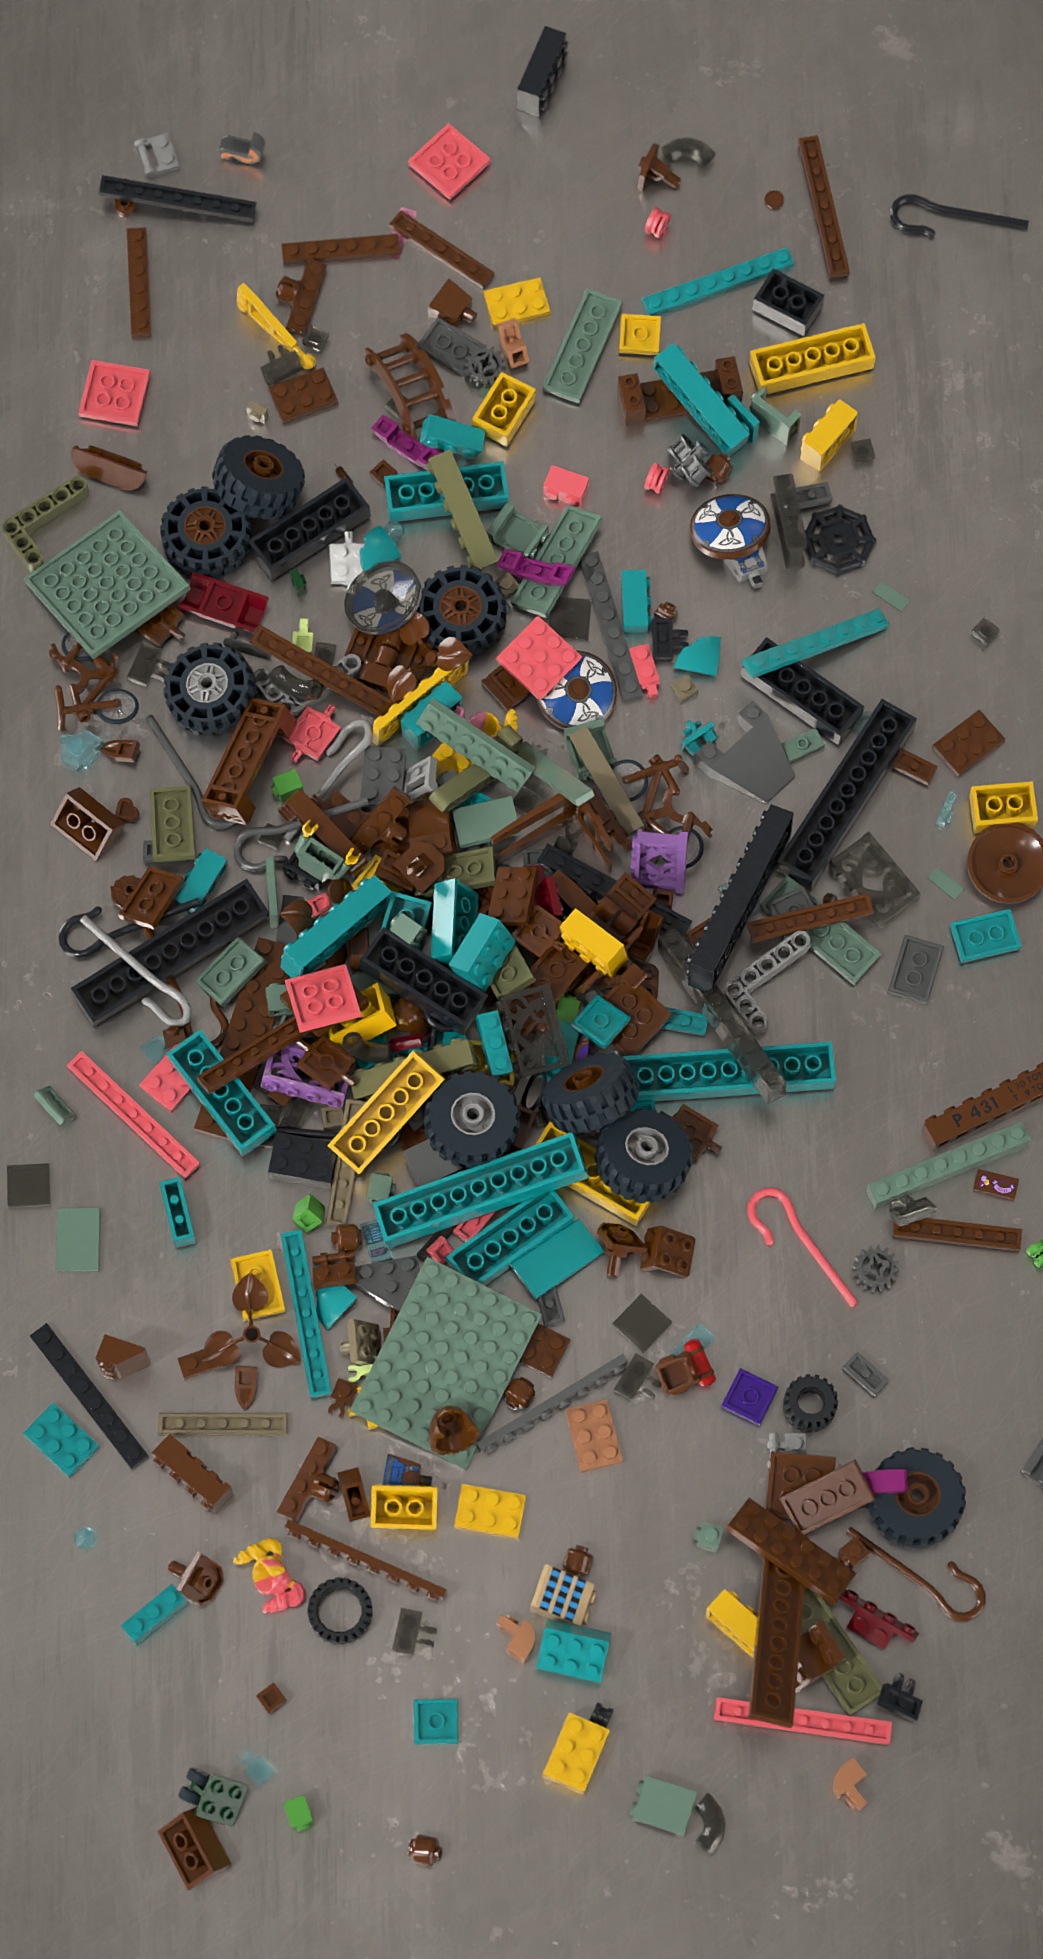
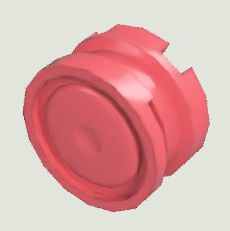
M656 207L648 218L645 232L648 234L652 233L654 237L660 239L668 227L671 214L668 212L663 213L661 209Z
M654 462L648 473L644 488L647 490L653 489L655 493L660 494L666 484L670 468L665 466L662 468Z

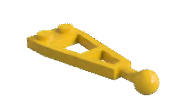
M242 283L237 289L238 308L244 313L247 312L289 352H293L300 359V364L304 369H312L316 364L315 357L312 354H306L297 345V341L262 301Z

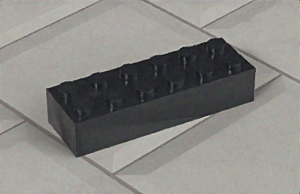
M345 477L248 540L249 551L269 578L274 580L345 532L371 517L370 506L348 477Z
M766 637L752 655L778 645ZM801 661L755 678H751L744 666H742L741 676L813 728H816L837 745L843 741L863 716L864 705Z
M384 927L359 962L358 968L462 1036L483 1009L488 998V994Z

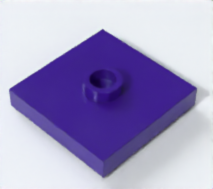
M740 1368L721 1407L760 1426L779 1387Z

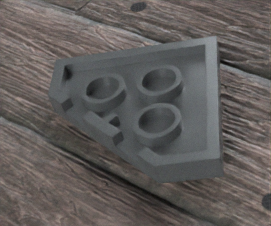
M417 1255L356 1266L358 1289L364 1293L371 1294L379 1302L389 1308L391 1306L400 1312L420 1272Z

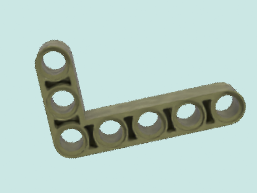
M75 476L3 522L2 530L6 541L30 572L43 565L44 560L40 550L29 537V534L88 497L89 489L84 477ZM78 486L83 487L81 490H75ZM61 497H66L63 501L58 500ZM45 507L50 508L48 511H41ZM28 518L33 519L31 522H25ZM10 529H17L13 533L8 532ZM21 544H28L24 548L19 547ZM32 559H39L35 563L30 562Z
M509 724L504 726L495 737L497 742L516 755L523 742V738ZM472 764L438 787L430 795L429 800L445 814L497 778L492 777L481 767Z

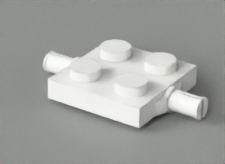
M347 531L344 533L345 543L329 545L331 584L348 586V597H351L352 594L356 595V586L362 581L368 580L367 576L371 574V570L363 572L360 563V548L364 547L365 544L353 543V532L350 531L348 535Z

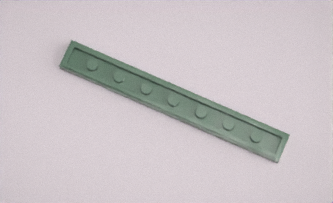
M527 741L521 744L517 755L536 767L532 773L573 804L580 806L595 796L592 789Z

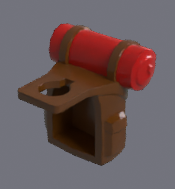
M699 1339L687 1341L683 1346L684 1352L679 1355L671 1354L666 1356L656 1364L657 1374L667 1395H677L689 1389L690 1385L699 1383L701 1386H709L715 1382L714 1370Z

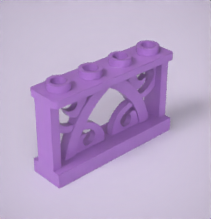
M638 829L637 836H633L631 877L643 887L674 889L675 893L684 894L688 832H679V835L642 832V829ZM662 855L670 863L659 867L649 860L655 856Z
M297 1041L274 1054L280 1056L281 1062L272 1064L274 1055L267 1058L261 1088L271 1092L284 1093L291 1097L304 1098L310 1102L327 1104L330 1107L342 1108L348 1087L345 1081L337 1083L340 1089L338 1092L333 1090L329 1092L315 1080L304 1082L295 1073L294 1069L298 1068L296 1067L297 1063H295V1060L299 1061L305 1054L304 1050L296 1046ZM352 1067L348 1071L349 1075L351 1074ZM276 1068L284 1069L278 1071L276 1076L271 1075V1071Z

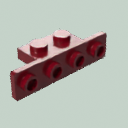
M542 865L524 866L537 867L539 870L531 910L536 905H539L559 919L563 915V905L559 902V888L557 883H555L554 876L545 877Z
M845 1589L839 1597L840 1600L856 1609L847 1628L882 1649L886 1648L894 1632L913 1643L919 1635L915 1627L908 1623L900 1622L890 1612H883L878 1609L875 1603L861 1599L853 1590Z

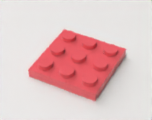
M449 123L408 160L409 166L449 200L491 163V159Z
M92 360L79 409V416L138 427L150 378V370Z
M537 616L498 655L496 661L541 701L582 659V656Z
M346 964L285 980L300 1033L361 1017Z

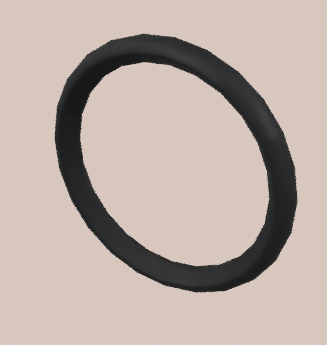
M538 1070L531 1075L522 1095V1106L527 1108L526 1099L529 1088L534 1079L541 1074L543 1077L541 1091L535 1103L528 1108L530 1110H535L542 1100L543 1089H545L547 1083L546 1073L542 1070Z

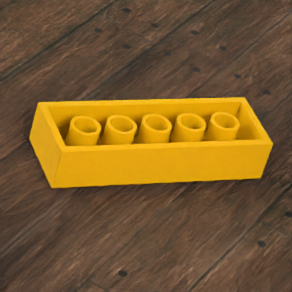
M865 323L751 350L749 363L758 391L765 387L767 395L874 369L876 357Z
M413 1050L328 1144V1147L360 1174L446 1078Z
M549 1122L535 1145L568 1133L555 1128L553 1123ZM577 1138L589 1178L567 1186L637 1227L651 1203H637L634 1200L628 1201L623 1199V1196L613 1193L611 1188L603 1183L601 1180L602 1175H599L596 1170L597 1164L594 1160L596 1148Z

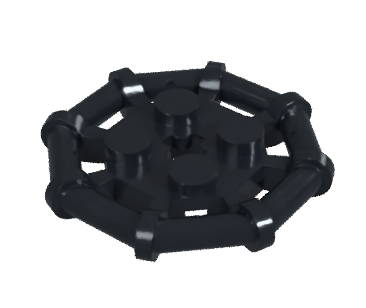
M838 504L837 507L818 513L814 512L811 515L812 518L804 534L801 535V541L804 542L811 559L810 562L813 565L816 564L833 571L835 575H840L841 572L866 565V560L877 539L872 534L867 521L868 517L865 514L861 515L842 507V504ZM837 515V518L829 521L825 520L826 518ZM842 515L855 521L848 523L842 518ZM817 524L822 526L819 534L813 533ZM861 526L865 536L859 535L857 527ZM836 535H839V537H844L842 542H836L834 540L836 538ZM812 541H818L821 550L817 553ZM859 543L865 544L861 554L856 551ZM827 555L830 559H836L835 564L822 557ZM849 556L854 558L852 561L841 564V559Z

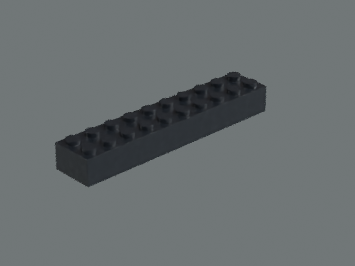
M884 699L880 700L777 860L775 870L785 876L788 875L794 881L810 890L813 888L900 749L914 730L917 721L916 717Z
M772 804L768 811H763L760 819L761 824L759 827L756 826L753 831L752 842L747 843L744 857H740L737 862L736 873H732L729 878L728 889L722 891L720 896L721 902L719 906L715 905L711 922L707 921L705 924L704 935L702 938H698L695 945L696 951L694 954L691 953L688 958L687 965L689 967L686 972L688 986L709 994L712 993L776 867L777 860L791 837L794 812Z
M245 879L128 953L165 983L269 918V911L248 879ZM120 957L73 986L71 994L92 1026L95 1027L157 987L147 981Z

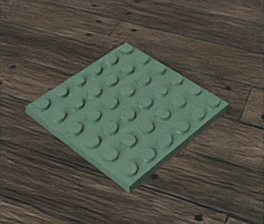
M120 510L23 578L25 584L92 659H95L191 590L189 584Z

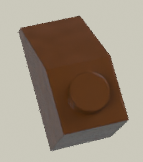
M356 1467L337 1472L349 1521L370 1517L359 1468Z

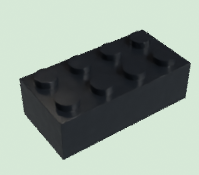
M544 26L517 88V110L538 117L541 110H545L548 102L547 96L548 94L551 95L554 90L555 78L558 79L561 74L562 68L560 66L562 62H566L568 57L567 48L569 42L566 41L567 33Z

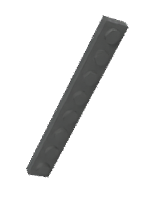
M595 551L584 554L580 560V565L622 700L627 702L642 698L643 692L599 552Z
M621 1354L478 1441L477 1448L480 1453H491L498 1448L497 1444L504 1440L505 1442L511 1441L517 1436V1432L522 1429L524 1431L529 1430L535 1425L534 1422L540 1418L542 1420L547 1419L556 1408H565L574 1397L578 1396L581 1398L590 1392L589 1388L594 1385L599 1387L607 1382V1377L615 1374V1376L621 1374L626 1370L627 1358L624 1354Z

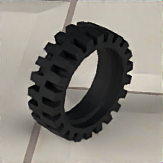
M336 1577L335 1579H328L326 1582L318 1585V1588L310 1596L308 1604L309 1622L315 1633L327 1642L347 1644L357 1640L368 1629L372 1619V1603L367 1591L363 1586L354 1580H349V1578ZM335 1590H346L353 1593L361 1604V1616L358 1623L353 1628L344 1632H335L328 1629L319 1617V1606L322 1599L328 1593Z

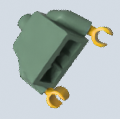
M308 820L302 827L304 833L301 834L294 850L299 859L298 866L321 882L327 879H341L351 867L350 864L357 863L361 853L358 856H353L354 848H351L346 856V860H344L312 837L310 838V835L318 829V824L311 828L309 826L311 820Z

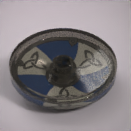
M396 561L377 563L372 565L369 570L362 571L350 584L344 600L345 613L353 626L363 633L380 635L392 632L408 622L417 611L422 598V585L416 573L404 563Z

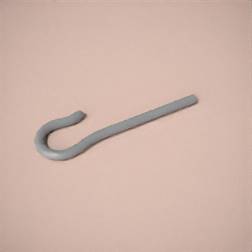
M361 718L348 723L341 730L334 743L326 750V755H333L339 750L352 730L357 727L365 728V736L361 743L340 762L317 792L316 796L320 799L325 797L350 763L369 746L373 737V725L368 720ZM301 827L288 831L284 838L291 842Z
M84 915L80 922L147 981L175 998L182 1006L183 1017L180 1019L171 1017L157 1002L149 997H143L142 1003L150 1007L168 1025L182 1027L189 1023L192 1011L186 997L153 975L89 917Z

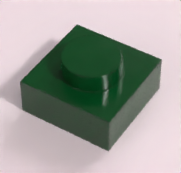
M297 568L291 570L290 578L297 596L305 594L304 586H307L304 575H300Z

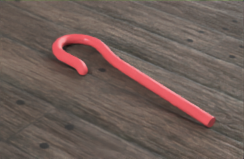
M763 1188L756 1191L748 1202L747 1214L751 1223L763 1234L766 1244L772 1245L774 1243L773 1235L769 1228L757 1217L756 1205L761 1198L774 1196L783 1202L788 1218L803 1243L850 1306H855L858 1301L800 1224L789 1196L776 1188Z

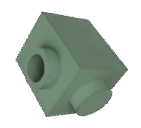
M385 1172L372 1173L367 1202L373 1204L394 1196L396 1184H393V1177Z
M703 1522L702 1527H697L694 1539L698 1540L696 1547L717 1553L724 1528Z

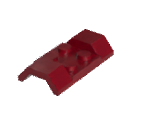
M192 573L190 581L191 590L186 593L184 600L178 607L198 614L199 617L235 629L239 628L255 633L266 613L269 597L202 574Z

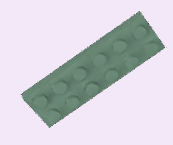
M586 288L544 382L542 391L578 404L580 403L622 308L623 301Z
M566 505L535 560L552 565L559 562L576 568L603 521L602 517ZM523 579L511 600V604L516 608L547 618L565 586H550Z
M434 698L431 699L416 722L423 730L428 731L441 742L447 744L457 753L465 756L473 764L481 767L492 777L497 778L516 792H519L536 768Z
M787 875L760 903V907L772 916L766 906L767 903L801 886ZM808 893L815 906L822 904ZM844 922L805 931L810 937V949L853 985L856 984L882 954ZM799 939L801 942L806 944L807 941L805 939Z

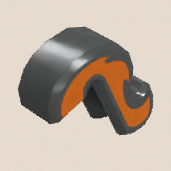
M256 132L253 133L252 141L226 135L221 139L218 153L227 160L236 158L241 162L254 164L260 162L262 158L265 140Z

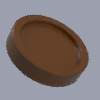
M777 190L769 191L765 195V205L770 209H779L784 203L783 194Z

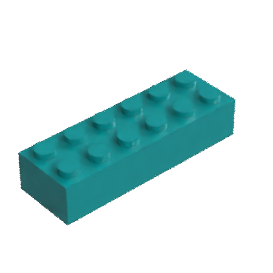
M672 343L655 356L652 369L718 448L728 457L732 456L747 443L750 435L749 428L744 422H739L735 411L730 406L727 407L724 404L722 395L718 391L714 392L710 387V381L698 373V367L693 361H688L684 350L679 345L676 346Z
M503 461L458 467L477 512L503 509L506 503L509 502ZM429 471L384 476L390 523L451 515L450 511L446 513L442 501L445 500L442 493L438 494L434 485L437 480L434 474L430 475Z
M375 875L370 879L365 878L355 892L351 890L347 893L342 903L334 904L330 908L329 914L325 917L320 916L310 930L308 928L301 932L297 941H291L284 947L280 967L290 978L313 972L387 909L392 891Z
M201 1029L166 1053L171 1065L243 1157L277 1132L275 1124L238 1077L210 1095L197 1082L196 1077L224 1060Z
M555 1190L533 1197L514 1207L446 1256V1263L456 1272L486 1286L510 1269L512 1263L574 1222V1215Z

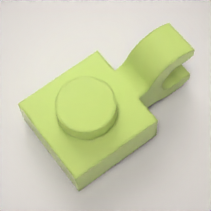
M300 618L299 632L293 631L292 643L312 654L314 634L308 632V619Z
M373 1364L349 1366V1371L354 1370L357 1372L355 1377L349 1378V1382L355 1383L362 1376L367 1377Z

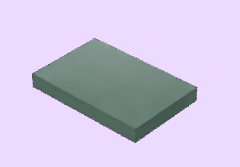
M512 796L452 810L461 848L491 842L493 835L517 820ZM518 832L513 836L521 835V832Z
M273 856L266 857L265 862L270 929H277L279 910L275 862Z
M238 936L198 976L195 982L224 1007L267 962Z
M57 1208L56 1272H99L100 1208Z

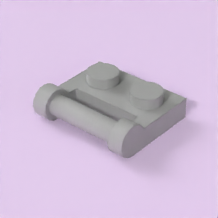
M168 132L135 141V147L139 150L145 166L144 172L146 177L151 178L180 169ZM152 147L158 164L157 167L152 165L146 148Z
M429 756L405 770L403 792L411 797V801L407 805L413 803L421 795L433 792L438 788V784L435 781L437 772V759L435 757ZM424 783V785H422L421 787H419V788L413 790V789L416 788L417 786H419V785H421V784Z

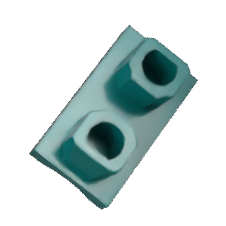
M691 720L686 721L685 725L687 728L682 733L684 736L690 733L691 735L682 740L680 747L682 750L687 749L692 756H695V753L702 748L698 740L703 738L706 743L709 740L712 743L716 742L718 737L713 730L715 727L714 723L711 721L697 730V728L702 726L699 720L695 723Z

